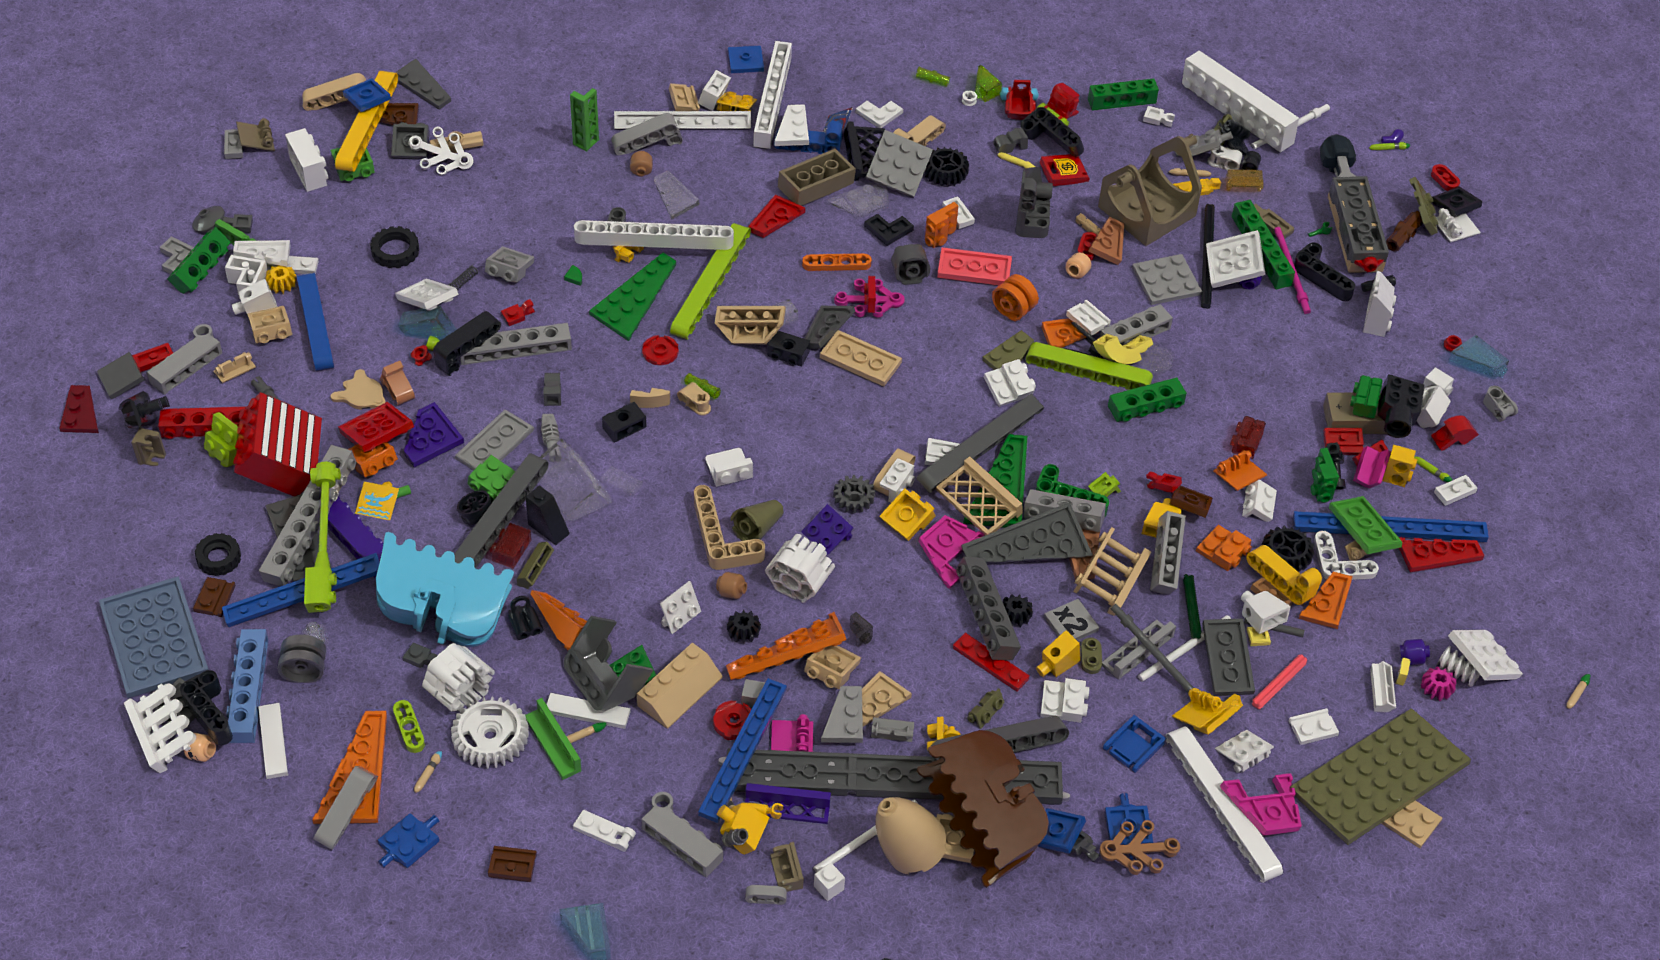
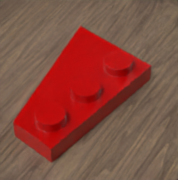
M774 195L748 228H751V233L764 238L804 214L805 207Z

